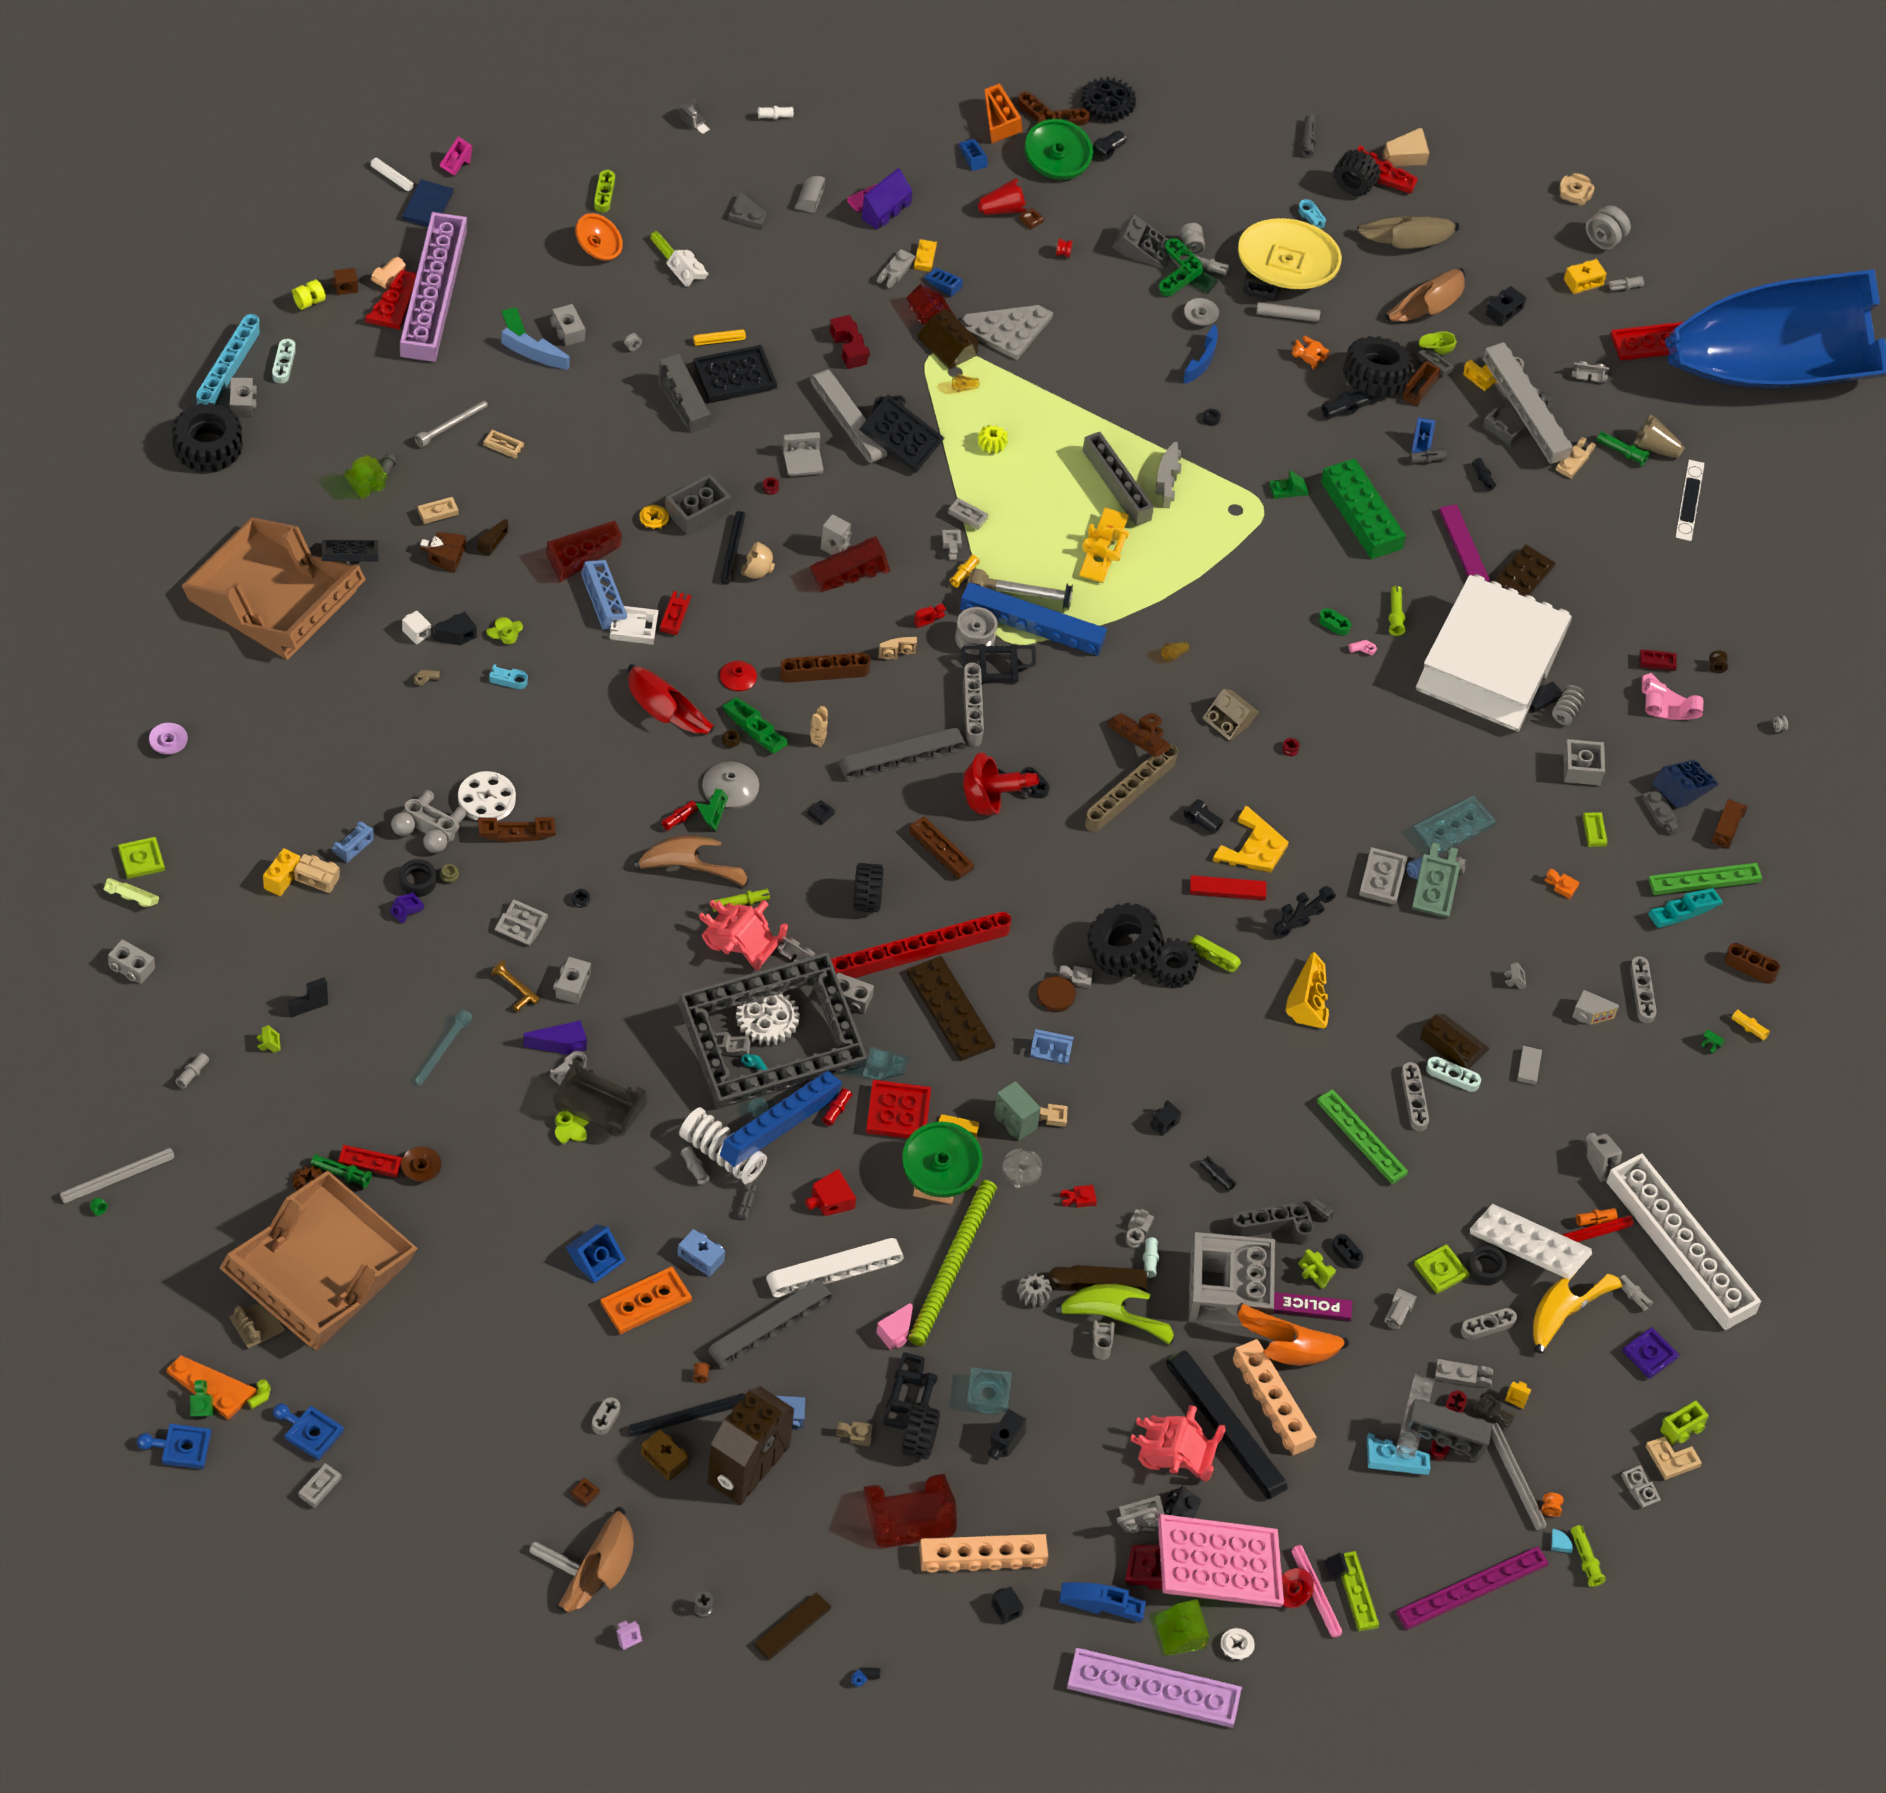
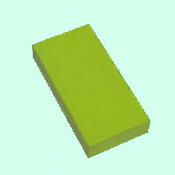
M1602 812L1583 813L1582 818L1588 847H1606L1608 842Z

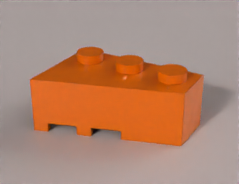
M999 83L984 89L991 143L993 144L1023 132L1021 117L1001 84Z

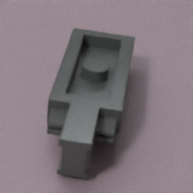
M1659 790L1643 794L1642 800L1658 827H1665L1670 836L1677 834V829L1679 828L1677 818L1663 794Z

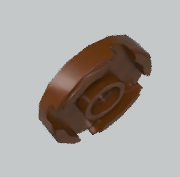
M1048 977L1038 986V1002L1049 1011H1065L1075 1001V988L1070 981L1063 977Z

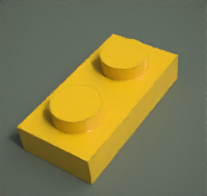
M920 239L914 264L915 270L931 272L937 242Z

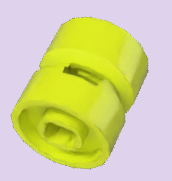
M316 279L307 282L305 286L300 285L292 289L294 301L301 310L311 307L312 303L318 304L325 301L323 287Z

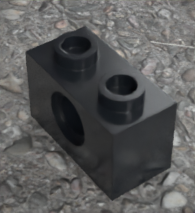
M1510 286L1506 290H1502L1495 299L1492 298L1487 303L1486 316L1500 326H1503L1524 309L1526 296Z

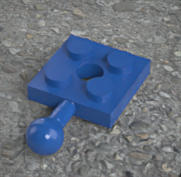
M279 1403L273 1409V1415L276 1419H286L293 1424L292 1428L286 1433L285 1439L318 1461L344 1432L342 1425L312 1406L300 1418L290 1413L289 1407L286 1404ZM311 1430H318L320 1434L313 1437L309 1435V1432Z
M169 1424L166 1440L156 1439L148 1433H142L137 1438V1445L143 1450L150 1449L152 1446L164 1448L162 1464L204 1469L212 1432L210 1428ZM185 1443L193 1445L189 1450H184L181 1446Z

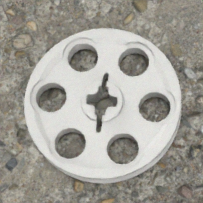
M484 771L472 774L459 787V806L465 809L466 815L477 821L478 818H497L498 821L509 815L515 806V788L509 779L499 773ZM493 779L497 780L498 783L490 785L488 781ZM475 782L479 784V787L471 788L469 784ZM508 791L511 795L504 797L501 795V792ZM466 797H471L473 801L470 803H466L463 801V799ZM496 806H503L505 809L497 811L494 808ZM484 809L486 812L484 814H478L476 813V810Z

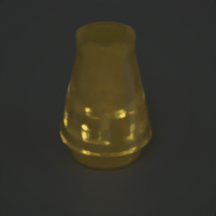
M958 374L952 378V388L957 390V392L979 388V378Z
M1185 641L1167 643L1161 648V655L1164 660L1173 661L1188 652L1189 645Z

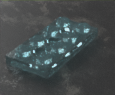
M1473 795L1414 826L1413 831L1428 849L1432 843L1440 844L1437 854L1439 855L1451 847H1455L1494 827L1496 821ZM1465 816L1473 817L1474 820H1467ZM1450 824H1457L1459 828H1453ZM1435 832H1443L1444 835L1439 836Z

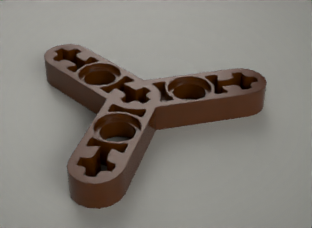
M1030 92L1019 94L1018 105L1038 123L1049 119H1061V117H1068L1069 120L1066 121L1077 126L1086 125L1089 122V112L1086 109L1051 111ZM1039 108L1041 111L1035 112L1033 109Z

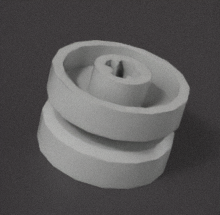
M1612 205L1603 206L1586 224V232L1590 240L1596 246L1605 250L1613 249L1630 233L1631 229L1630 221L1626 214Z
M971 607L962 611L958 616L955 634L956 644L961 649L963 646H979L980 644L994 646L998 625L994 614L980 607ZM967 649L965 652L978 655L979 649Z

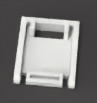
M624 606L627 619L612 620L609 638L618 641L654 645L658 610ZM614 608L613 614H620V611ZM646 622L653 623L652 630L645 628Z

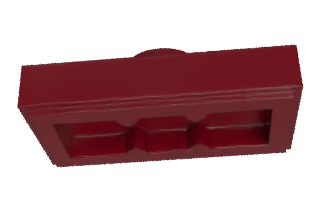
M1640 649L1639 667L1676 671L1677 655L1672 652Z

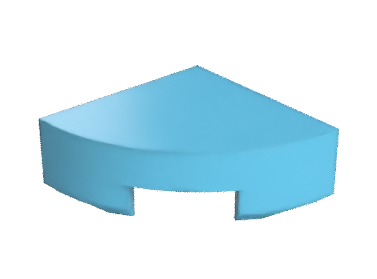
M1552 1530L1551 1550L1572 1553L1573 1547L1568 1536L1559 1530Z

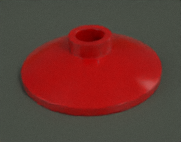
M743 661L729 662L720 671L721 683L727 689L736 692L749 690L755 685L757 680V673L754 667Z
M1293 1568L1282 1575L1283 1606L1286 1608H1297L1309 1600L1314 1589V1581L1309 1572L1301 1568Z

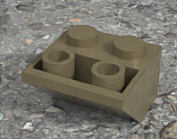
M1223 689L1202 719L1231 741L1249 727L1259 711L1233 690Z

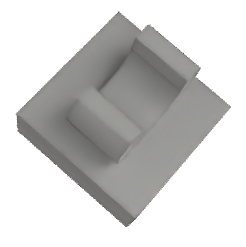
M1518 962L1511 964V970L1504 972L1506 978L1511 977V979L1506 980L1505 983L1508 987L1516 984L1519 990L1526 988L1525 971Z
M1136 1209L1128 1224V1229H1141L1146 1236L1154 1216L1148 1214L1149 1212L1146 1210Z

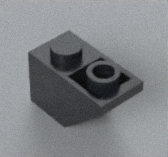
M464 611L433 626V639L435 641L463 645L476 638L477 626Z

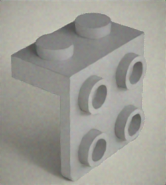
M819 432L784 435L783 454L789 476L823 473V464L819 450Z
M1158 1495L1119 1507L1121 1517L1117 1518V1523L1129 1533L1139 1532L1141 1528L1147 1526L1157 1527L1158 1517L1161 1514L1164 1515L1161 1498Z

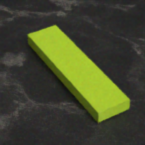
M1356 1551L1343 1553L1349 1573L1342 1576L1341 1579L1358 1631L1378 1628L1379 1622Z

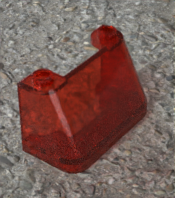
M945 1474L929 1477L925 1482V1491L885 1497L884 1490L879 1485L863 1487L874 1540L881 1548L918 1543L921 1539L948 1538L954 1535L957 1530L956 1501Z

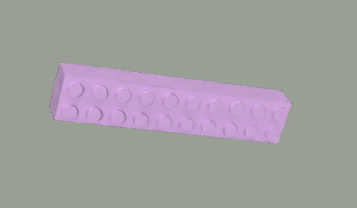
M434 212L431 214L400 341V357L436 362L467 233V217Z

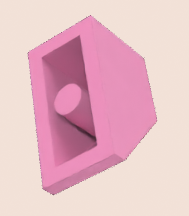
M911 1303L877 1324L876 1333L890 1350L902 1347L907 1342L913 1308Z

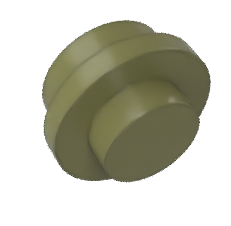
M446 864L440 870V878L444 882H454L459 878V870L452 864Z

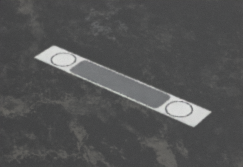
M1693 460L1688 462L1676 538L1692 540L1705 463Z

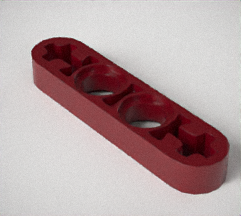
M1458 1390L1451 1392L1445 1407L1449 1410L1463 1413L1467 1402L1466 1395ZM1456 1398L1460 1399L1457 1408L1453 1407ZM1433 1439L1429 1454L1432 1459L1442 1461L1447 1457L1450 1446L1442 1447L1441 1452L1438 1453L1436 1451L1439 1445Z

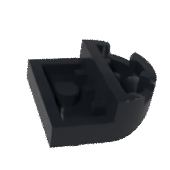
M1246 271L1243 290L1247 295L1267 299L1277 297L1279 286L1267 283L1253 275L1250 271Z

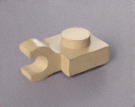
M1048 1104L1047 1109L1040 1107L1039 1121L1046 1119V1125L1066 1127L1068 1106Z

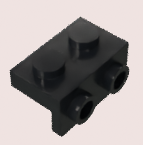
M1184 1486L1173 1489L1167 1495V1502L1163 1508L1164 1515L1194 1518L1201 1499Z

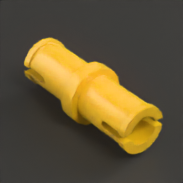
M970 555L966 562L958 567V571L949 580L954 587H959L964 579L969 577L970 571L980 563L977 556Z
M1736 1010L1731 1018L1744 1027L1746 1032L1753 1033L1762 1041L1770 1033V1030L1758 1024L1756 1019L1748 1017L1740 1012V1010Z

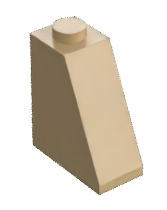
M1422 128L1387 142L1385 150L1382 151V159L1391 162L1393 167L1427 165L1429 150Z

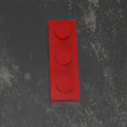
M343 1145L338 1163L348 1167L354 1165L361 1171H370L371 1173L397 1178L402 1157Z

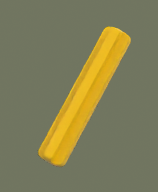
M743 329L699 334L693 336V341L696 346L745 340L746 334Z

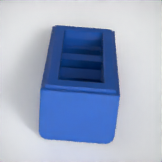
M975 139L959 143V147L972 171L988 166L987 155Z
M934 268L924 277L926 281L950 297L962 289L963 280L939 268Z

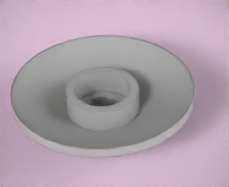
M1196 298L1190 300L1185 305L1184 314L1191 323L1206 326L1213 324L1218 319L1219 309L1215 303L1208 299Z

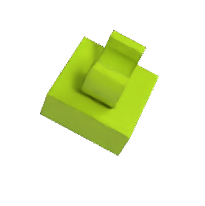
M269 1025L262 1027V1034L258 1035L257 1039L263 1043L257 1045L258 1048L262 1051L270 1049L273 1053L280 1051L279 1033Z

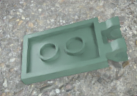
M1432 843L1428 855L1424 854L1422 857L1411 909L1448 918L1461 863L1455 862L1458 849L1451 847L1446 859L1437 856L1440 844Z

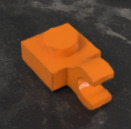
M1551 868L1545 878L1547 883L1555 886L1554 891L1568 899H1571L1580 882L1564 873L1560 877L1557 871Z

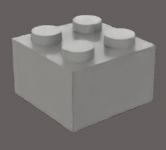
M1567 739L1563 752L1564 782L1601 785L1605 774L1604 742Z

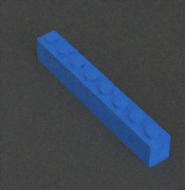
M970 582L961 598L960 610L964 611L971 607L985 608L994 614L997 622L1068 645L1071 648H1076L1089 654L1098 656L1106 639L1107 628Z
M826 1071L724 1140L720 1156L733 1167L737 1166L835 1100L842 1082L832 1073Z

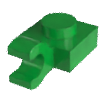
M195 1380L196 1395H190V1416H213V1395H207V1381Z

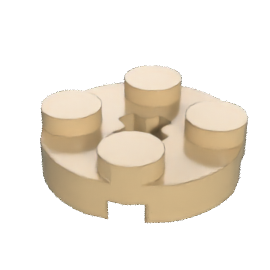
M1582 174L1565 176L1562 178L1559 187L1560 197L1570 202L1584 205L1586 201L1591 199L1594 185L1592 186L1591 180Z

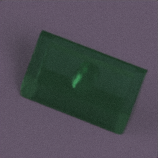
M1203 271L1189 284L1208 294L1218 284V280ZM1184 275L1179 276V278H1181L1182 280H1184L1186 277Z

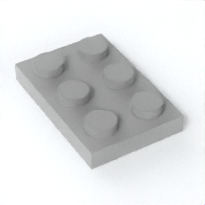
M1371 847L1359 896L1396 905L1408 856Z

